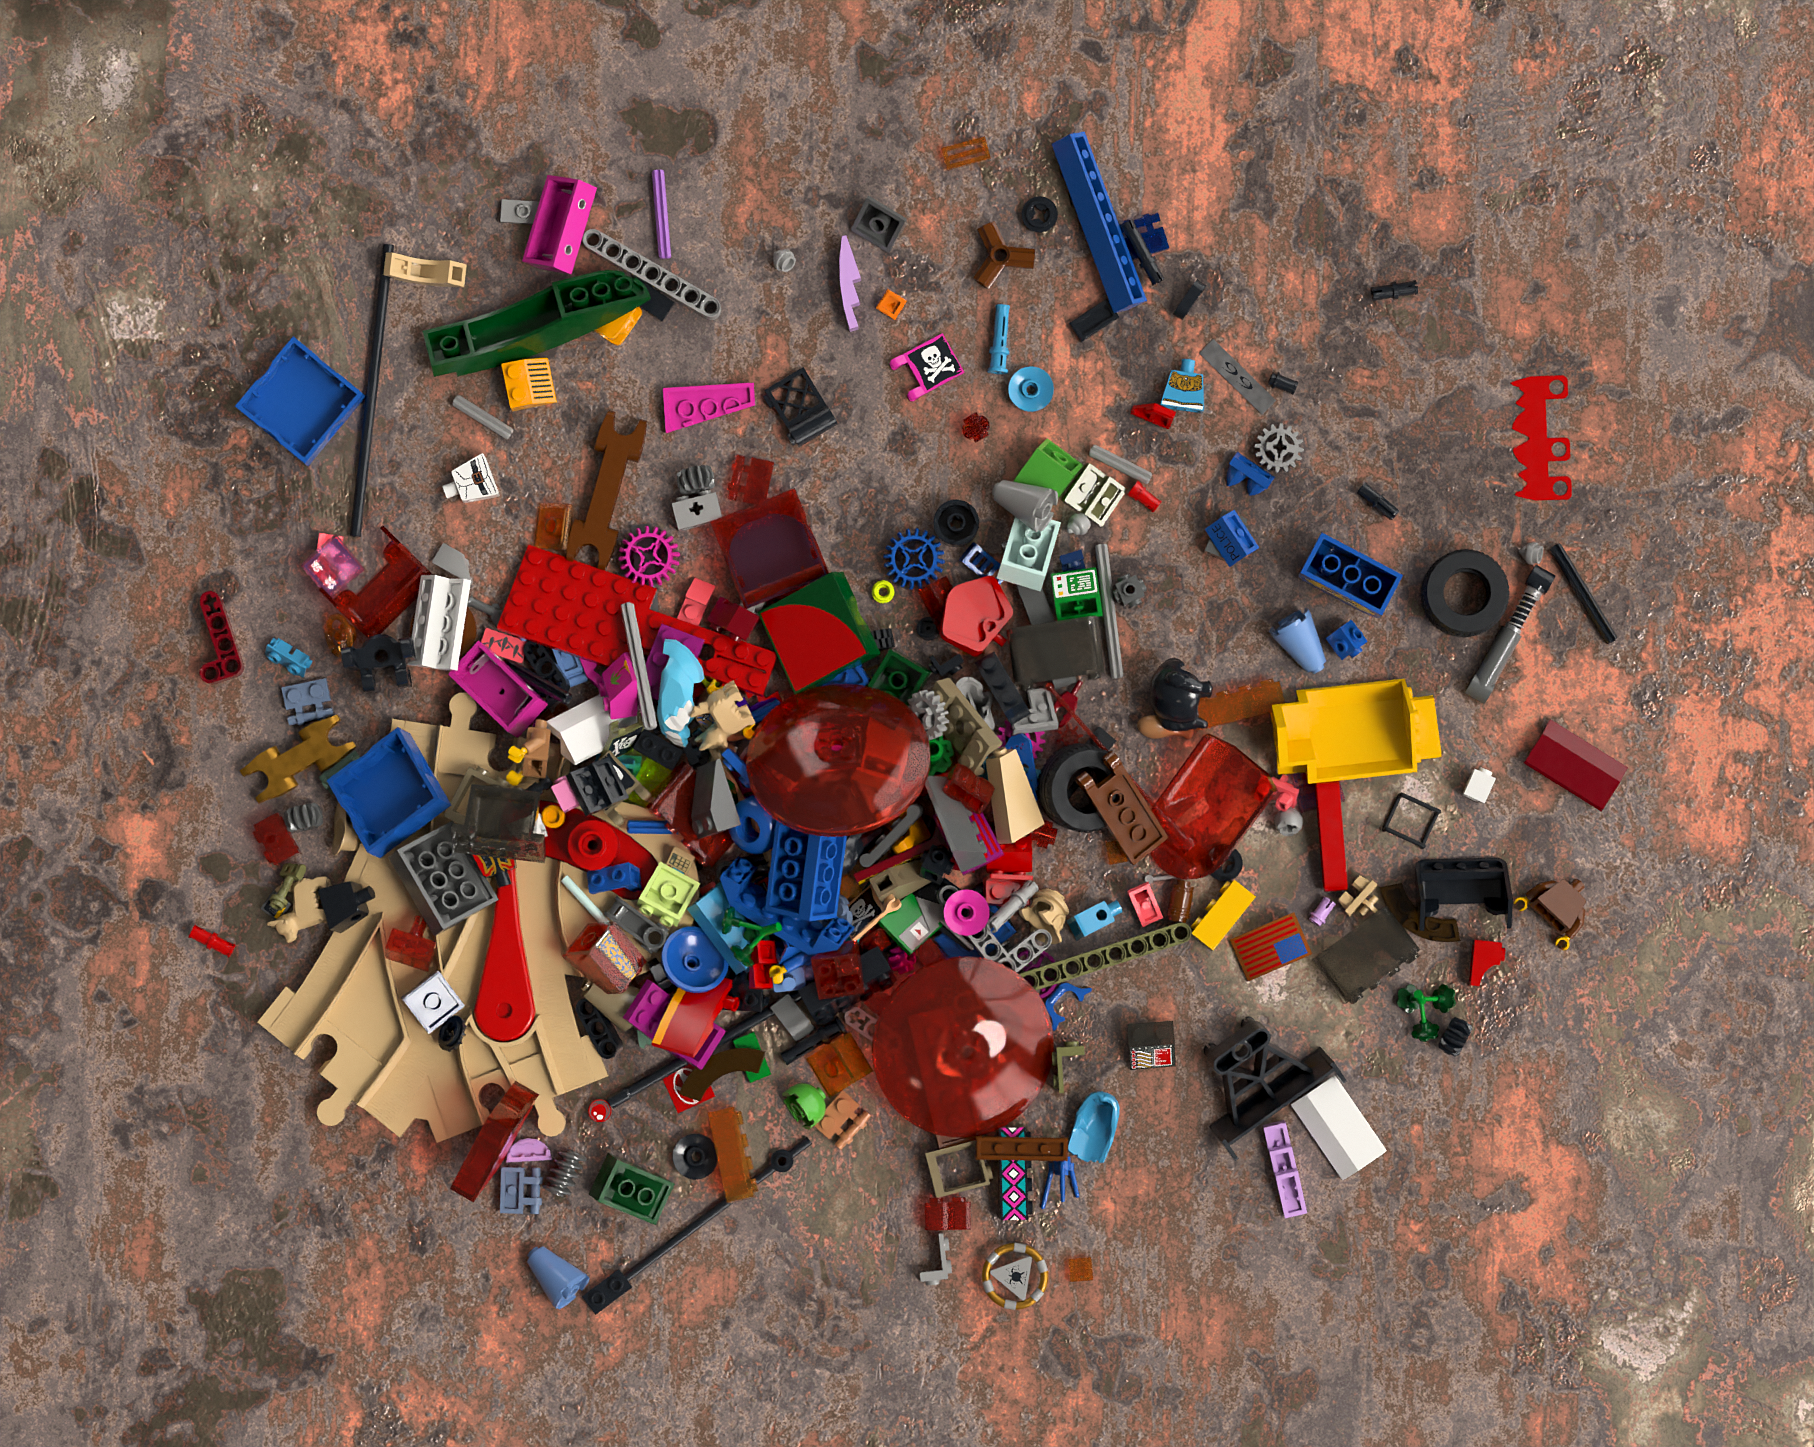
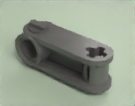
M616 896V901L608 912L605 911L603 915L642 942L641 947L649 953H657L670 936L668 934L669 929L659 922L657 924L653 923ZM654 931L661 934V941L656 945L649 942V935Z

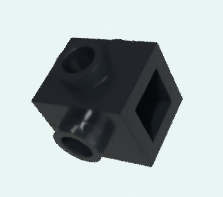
M932 844L930 850H925L921 857L920 877L941 885L945 875H950L955 865L952 862L953 853L944 846Z

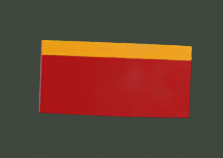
M724 978L717 987L703 993H691L678 988L659 1024L652 1041V1046L694 1058L713 1030V1022L723 1008V1000L732 988V980Z

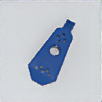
M1023 733L1011 736L1005 747L1006 749H1016L1022 766L1024 764L1028 765L1029 771L1025 772L1028 777L1035 800L1038 801L1035 791L1038 787V779L1032 753V742Z

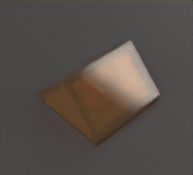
M539 503L533 546L544 550L567 552L574 513L572 504Z

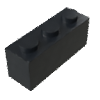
M995 652L975 662L1011 725L1031 714Z

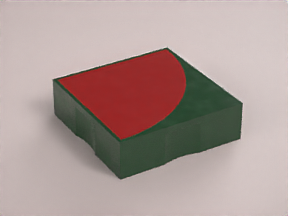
M831 572L758 612L795 695L807 694L833 680L843 671L855 668L881 654L868 625L859 612L856 598L844 572Z

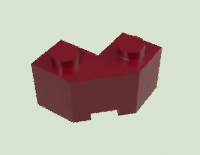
M720 596L707 621L711 623L709 626L711 629L720 634L722 631L729 632L728 637L740 643L741 640L748 641L760 617Z

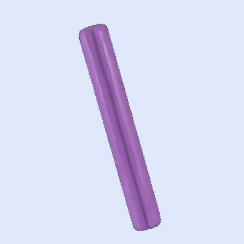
M658 169L652 171L658 254L660 259L671 258L665 176L664 171Z

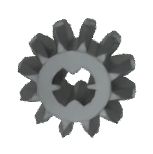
M696 465L682 469L677 473V486L681 494L695 495L715 487V477L711 466Z
M315 803L294 806L283 813L287 831L291 833L312 830L323 824L322 810Z

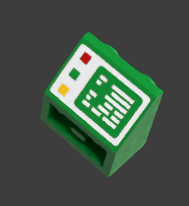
M1096 567L1051 573L1058 623L1103 616Z

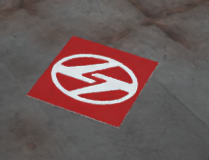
M690 1064L663 1079L678 1113L715 1097L711 1086L704 1094L701 1102L679 1094L686 1078L696 1068Z

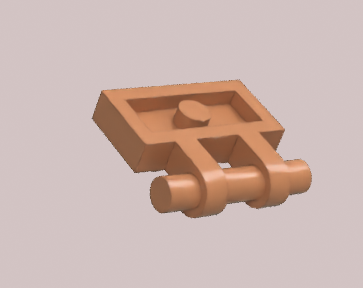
M842 1090L826 1108L823 1119L815 1127L828 1139L835 1133L840 1136L835 1145L842 1150L846 1144L849 1145L853 1141V1136L860 1129L866 1127V1122L871 1118V1115L866 1110L860 1116L855 1114L854 1111L860 1105ZM850 1118L854 1123L845 1132L840 1127Z

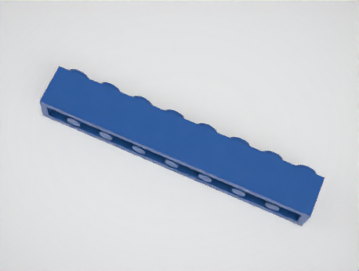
M1085 131L1069 134L1052 143L1055 156L1113 312L1117 313L1132 309L1146 302V296Z

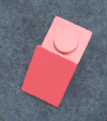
M694 578L685 595L686 598L677 619L699 626L716 586Z
M1145 882L1127 891V895L1142 927L1163 918L1149 882Z

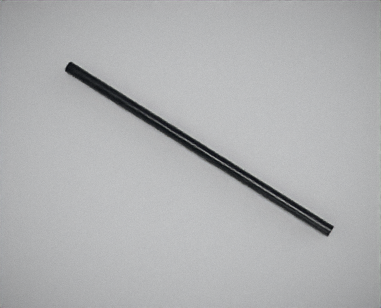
M383 244L350 527L351 537H361L391 278L383 274L386 253L394 252V245Z

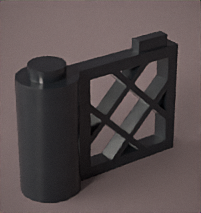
M804 367L765 389L766 395L763 398L769 408L775 407L789 430L786 436L792 446L797 444L798 447H801L838 425ZM801 375L806 380L804 390L792 387L794 379ZM779 388L788 390L785 402L775 400L772 392ZM791 391L803 394L800 405L788 403ZM806 395L815 396L819 404L813 408L804 406ZM778 404L784 405L783 410H781ZM787 406L799 409L797 417L791 421H788L785 416Z

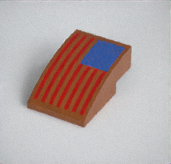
M1294 912L1230 939L1247 981H1251L1312 954Z

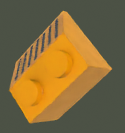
M548 358L523 359L501 364L512 412L557 403Z

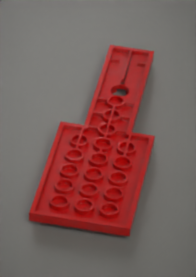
M529 544L497 625V630L608 668L623 653H629L621 605L630 602L634 604L644 657H649L661 624L704 639V644L714 648L715 654L713 658L703 661L698 657L705 678L716 679L717 682L724 684L734 680L738 689L761 697L764 695L777 660L776 652L744 641L738 643L726 635L650 610L657 588L646 584L644 586L640 585V582L637 581L633 583L631 579L575 560L573 562L567 561L564 556Z

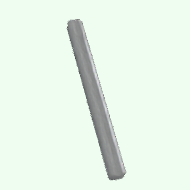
M1098 544L1095 546L1110 674L1112 679H1118L1123 677L1112 592L1107 544Z
M626 602L621 605V612L630 659L637 679V696L644 729L652 730L657 727L635 608L633 603Z

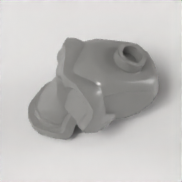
M972 677L959 679L956 683L957 688L993 731L995 723L990 709L993 703L992 692H982L983 685Z

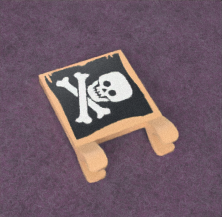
M870 884L848 904L849 911H852L853 914L851 925L855 927L854 931L850 934L851 940L853 942L858 940L886 914L898 910L901 907V901L899 899L895 901L894 895L891 894L882 903Z

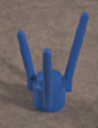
M1068 1157V1161H1052V1163H1049L1041 1209H1045L1054 1171L1055 1175L1060 1176L1061 1202H1065V1176L1069 1175V1173L1075 1197L1079 1198L1074 1163H1071V1157Z

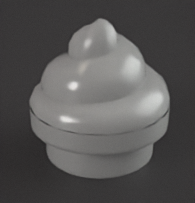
M783 249L773 253V264L777 270L788 272L794 267L796 259L790 250Z
M1083 513L1073 514L1069 518L1067 532L1074 535L1086 534L1091 527L1087 516Z
M1536 542L1528 543L1519 550V554L1527 564H1539L1543 557V546L1538 545Z

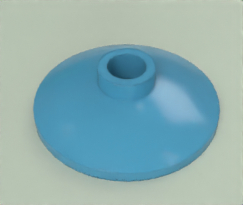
M1029 366L1021 368L1012 376L1008 392L1011 401L1016 407L1023 411L1035 412L1049 404L1053 397L1054 385L1047 372L1041 368ZM1032 386L1035 388V393L1029 394L1026 389Z

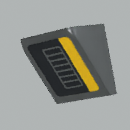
M273 890L260 909L276 920L286 914L292 904L288 901L287 906L281 911L272 908L269 899L272 894L277 895V892Z

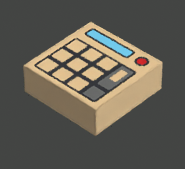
M674 847L666 865L687 875L695 857Z

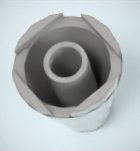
M1002 480L1000 483H996L992 490L994 501L1035 532H1038V530L1043 531L1054 515L1051 512L1052 506H1057L1058 503L1057 491L1040 486Z

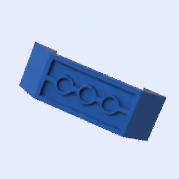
M739 856L720 877L730 907H734L735 911L760 926L779 922L782 925V930L773 934L808 955L838 950L855 929L847 920L838 916L833 918L824 927L816 920L806 921L765 910L767 891L751 882L757 867Z

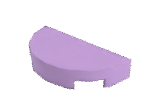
M526 1138L519 1140L511 1147L507 1153L506 1162L552 1160L550 1150L543 1142L538 1139Z

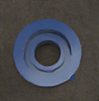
M753 794L739 801L735 807L741 825L728 830L731 839L740 849L747 853L762 854L768 852L773 848L776 819L787 818L784 809L774 798L765 794ZM751 818L757 822L760 833L753 829Z

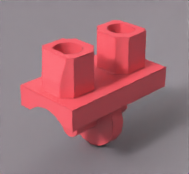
M1261 774L1256 800L1267 803L1269 798L1276 800L1275 807L1278 810L1287 811L1289 807L1294 808L1296 806L1299 789L1287 783L1288 775L1283 774L1278 779L1274 776L1271 778Z

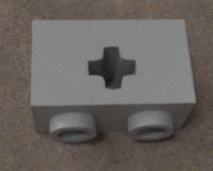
M705 490L697 493L698 497L689 499L687 495L675 499L676 502L672 503L679 532L723 521L716 492L711 493V490ZM698 504L699 508L703 507V509L700 510V515H696L695 512H690V510L694 509V505Z

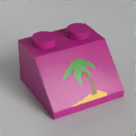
M625 652L602 673V683L598 684L600 697H603L604 711L609 712L611 720L637 716L638 712L637 679L629 653Z

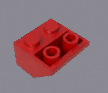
M988 822L994 836L996 837L995 823ZM1031 832L1014 843L999 844L1004 856L986 864L987 873L991 871H1004V873L1032 872Z

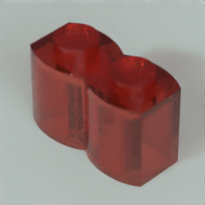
M957 763L949 772L942 790L951 799L961 802L969 811L981 814L989 805L995 788L988 780L976 776L970 768Z
M942 1197L929 1198V1202H925V1230H971V1202L966 1201V1197H952V1202H943Z

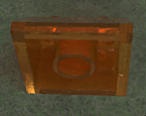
M850 1032L806 1058L829 1098L873 1072Z

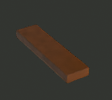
M976 1136V1160L1068 1161V1138Z

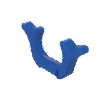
M1062 983L1051 993L1045 1001V1008L1052 1019L1053 1031L1057 1029L1060 1022L1065 1021V1018L1056 1014L1053 1009L1057 1000L1066 991H1072L1077 995L1079 1001H1083L1084 995L1091 992L1092 988H1078L1069 983Z

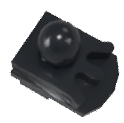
M657 958L646 962L654 983L668 994L673 992V983L666 976Z

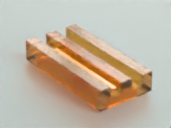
M985 136L941 148L947 171L991 159ZM980 143L983 145V147L950 156L947 154V152ZM981 152L985 153L982 156L950 164V161Z

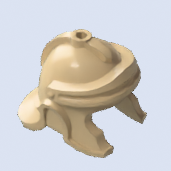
M1049 888L1041 889L1033 895L1032 905L1020 908L1019 914L1025 921L1031 924L1030 933L1036 929L1047 930L1052 936L1051 944H1058L1062 942L1059 932L1063 929L1069 909L1064 901V896L1059 892ZM1038 933L1035 939L1045 943V936L1042 933Z

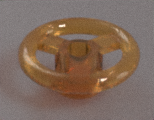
M339 613L330 615L325 624L326 642L333 655L342 658L341 648L353 646V642L356 640L355 628ZM335 620L340 622L338 629L332 628ZM332 637H334L335 641L337 642L339 650L336 648Z

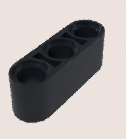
M586 998L580 999L576 1004V1012L598 1054L604 1059L618 1056L623 1050V1043L614 1025L593 1005L592 1012H587L585 1003L589 1001ZM597 1022L603 1025L602 1033L596 1030ZM607 1042H610L614 1045L613 1053H610L607 1050Z

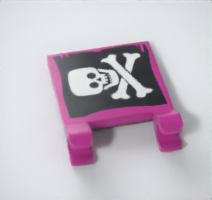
M943 333L892 359L889 363L892 370H896L907 363L920 386L908 392L907 397L911 402L965 373Z

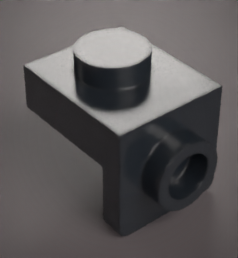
M960 654L941 666L933 655L929 657L931 662L928 666L934 675L939 673L941 678L949 672L951 675H954L963 669L961 664L964 663V660Z

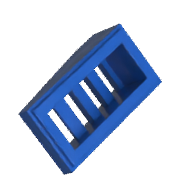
M974 542L959 558L962 563L981 578L992 576L997 569H1000L1001 565ZM975 552H979V554L970 563L969 560L975 554ZM983 557H985L986 560L982 563V565L979 568H976V565L981 561ZM992 563L993 566L987 572V574H983V572L989 566V564ZM997 579L999 585L1004 581L1001 579Z

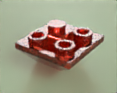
M857 940L846 941L838 950L818 953L811 957L819 1000L863 994L865 992L862 962Z

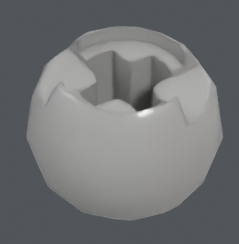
M1289 808L1287 811L1280 810L1275 815L1274 826L1280 834L1293 836L1302 829L1303 818L1297 810Z

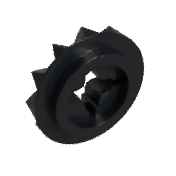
M1041 196L1034 197L1023 206L1022 220L1024 225L1031 231L1046 232L1056 224L1058 211L1050 199ZM1034 207L1040 212L1048 209L1043 216L1045 223L1039 218L1031 220L1036 215Z
M1220 845L1210 851L1207 856L1206 866L1213 878L1225 882L1233 880L1240 874L1243 860L1239 851L1234 847ZM1223 853H1225L1227 861L1234 862V864L1227 866L1226 873H1224L1222 866L1214 864L1222 860Z
M454 1015L443 1023L438 1035V1043L442 1050L451 1052L452 1050H457L458 1044H462V1039L466 1036L464 1031L467 1029L464 1019Z

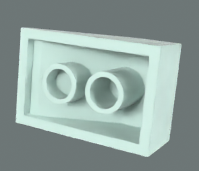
M1015 517L997 579L1041 591L1061 522L1051 520L1043 531L1038 530V532H1035Z

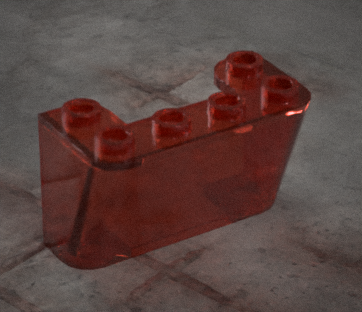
M683 761L651 792V797L646 801L648 804L645 807L652 815L657 818L663 817L667 821L665 824L667 829L672 834L678 833L683 838L680 842L689 851L693 850L695 852L692 856L695 857V860L700 865H703L705 868L707 866L712 868L734 841L731 839L728 830L698 839L697 834L694 833L691 814L696 772Z

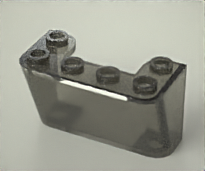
M1384 906L1354 930L1312 958V961L1343 1004L1348 1002L1354 1004L1364 997L1362 992L1370 988L1372 991L1381 985L1380 979L1388 974L1389 977H1392L1401 970L1399 966L1402 963L1410 964L1419 957L1417 952L1421 949L1390 909Z

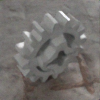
M1280 423L1278 429L1272 424L1270 426L1271 431L1264 428L1262 430L1264 437L1258 435L1256 438L1260 441V444H1255L1254 448L1259 449L1260 452L1256 453L1255 457L1262 458L1259 464L1263 465L1266 463L1267 471L1274 467L1275 473H1278L1280 468H1283V471L1286 473L1289 465L1292 468L1296 467L1294 460L1301 461L1302 458L1298 453L1304 452V449L1299 447L1303 443V439H1296L1299 432L1297 431L1292 434V426H1289L1286 430L1283 429V423ZM1273 434H1276L1275 440H1273L1272 442H1265L1268 437H1270ZM1285 435L1292 440L1293 444H1289L1285 440ZM1280 438L1281 447L1285 448V450H1282L1278 458L1277 449H1273V447H1276ZM1265 452L1271 454L1274 458L1273 461L1267 458ZM1293 454L1290 460L1282 463L1284 456Z
M923 690L912 694V698L908 699V703L911 706L906 707V710L910 712L907 719L911 720L910 728H915L914 734H920L921 739L927 738V740L942 736V732L947 730L944 724L949 723V720L945 718L948 711L943 708L945 702L940 703V695L934 696L933 690L929 692Z

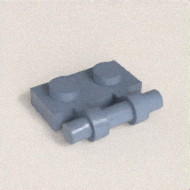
M327 678L282 687L286 710L295 709L296 715L288 716L289 726L294 724L301 726L305 725L308 721H321L327 717L334 716L332 707L326 709L323 707L324 702L332 701ZM305 706H316V711L307 713L303 711Z
M501 1167L500 1213L523 1214L524 1205H530V1214H539V1208L542 1205L540 1184H543V1177H540L541 1168H532L531 1177H525V1168ZM524 1184H531V1198L524 1197Z

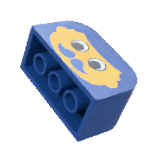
M1321 533L1298 577L1343 603L1369 616L1380 618L1403 575Z

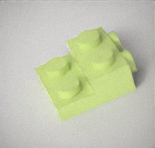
M660 862L639 897L637 906L640 907L639 910L645 915L651 916L654 914L658 916L663 925L668 927L674 925L677 927L700 883Z

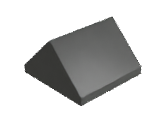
M867 196L851 231L890 253L907 225V218L872 197Z

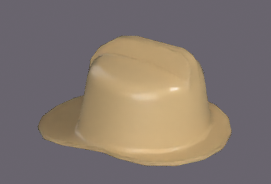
M339 802L336 806L334 817L333 855H337L340 850L358 851L361 843L353 828L350 817L346 815V810Z

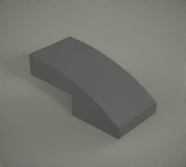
M789 993L770 1006L796 1042L815 1029Z

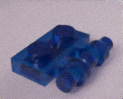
M1147 213L1142 215V218L1134 220L1137 228L1146 227L1147 232L1140 234L1152 255L1169 250V244L1163 227L1156 229L1153 227V223L1160 221L1158 213L1151 215ZM1124 238L1132 261L1138 259L1128 239Z

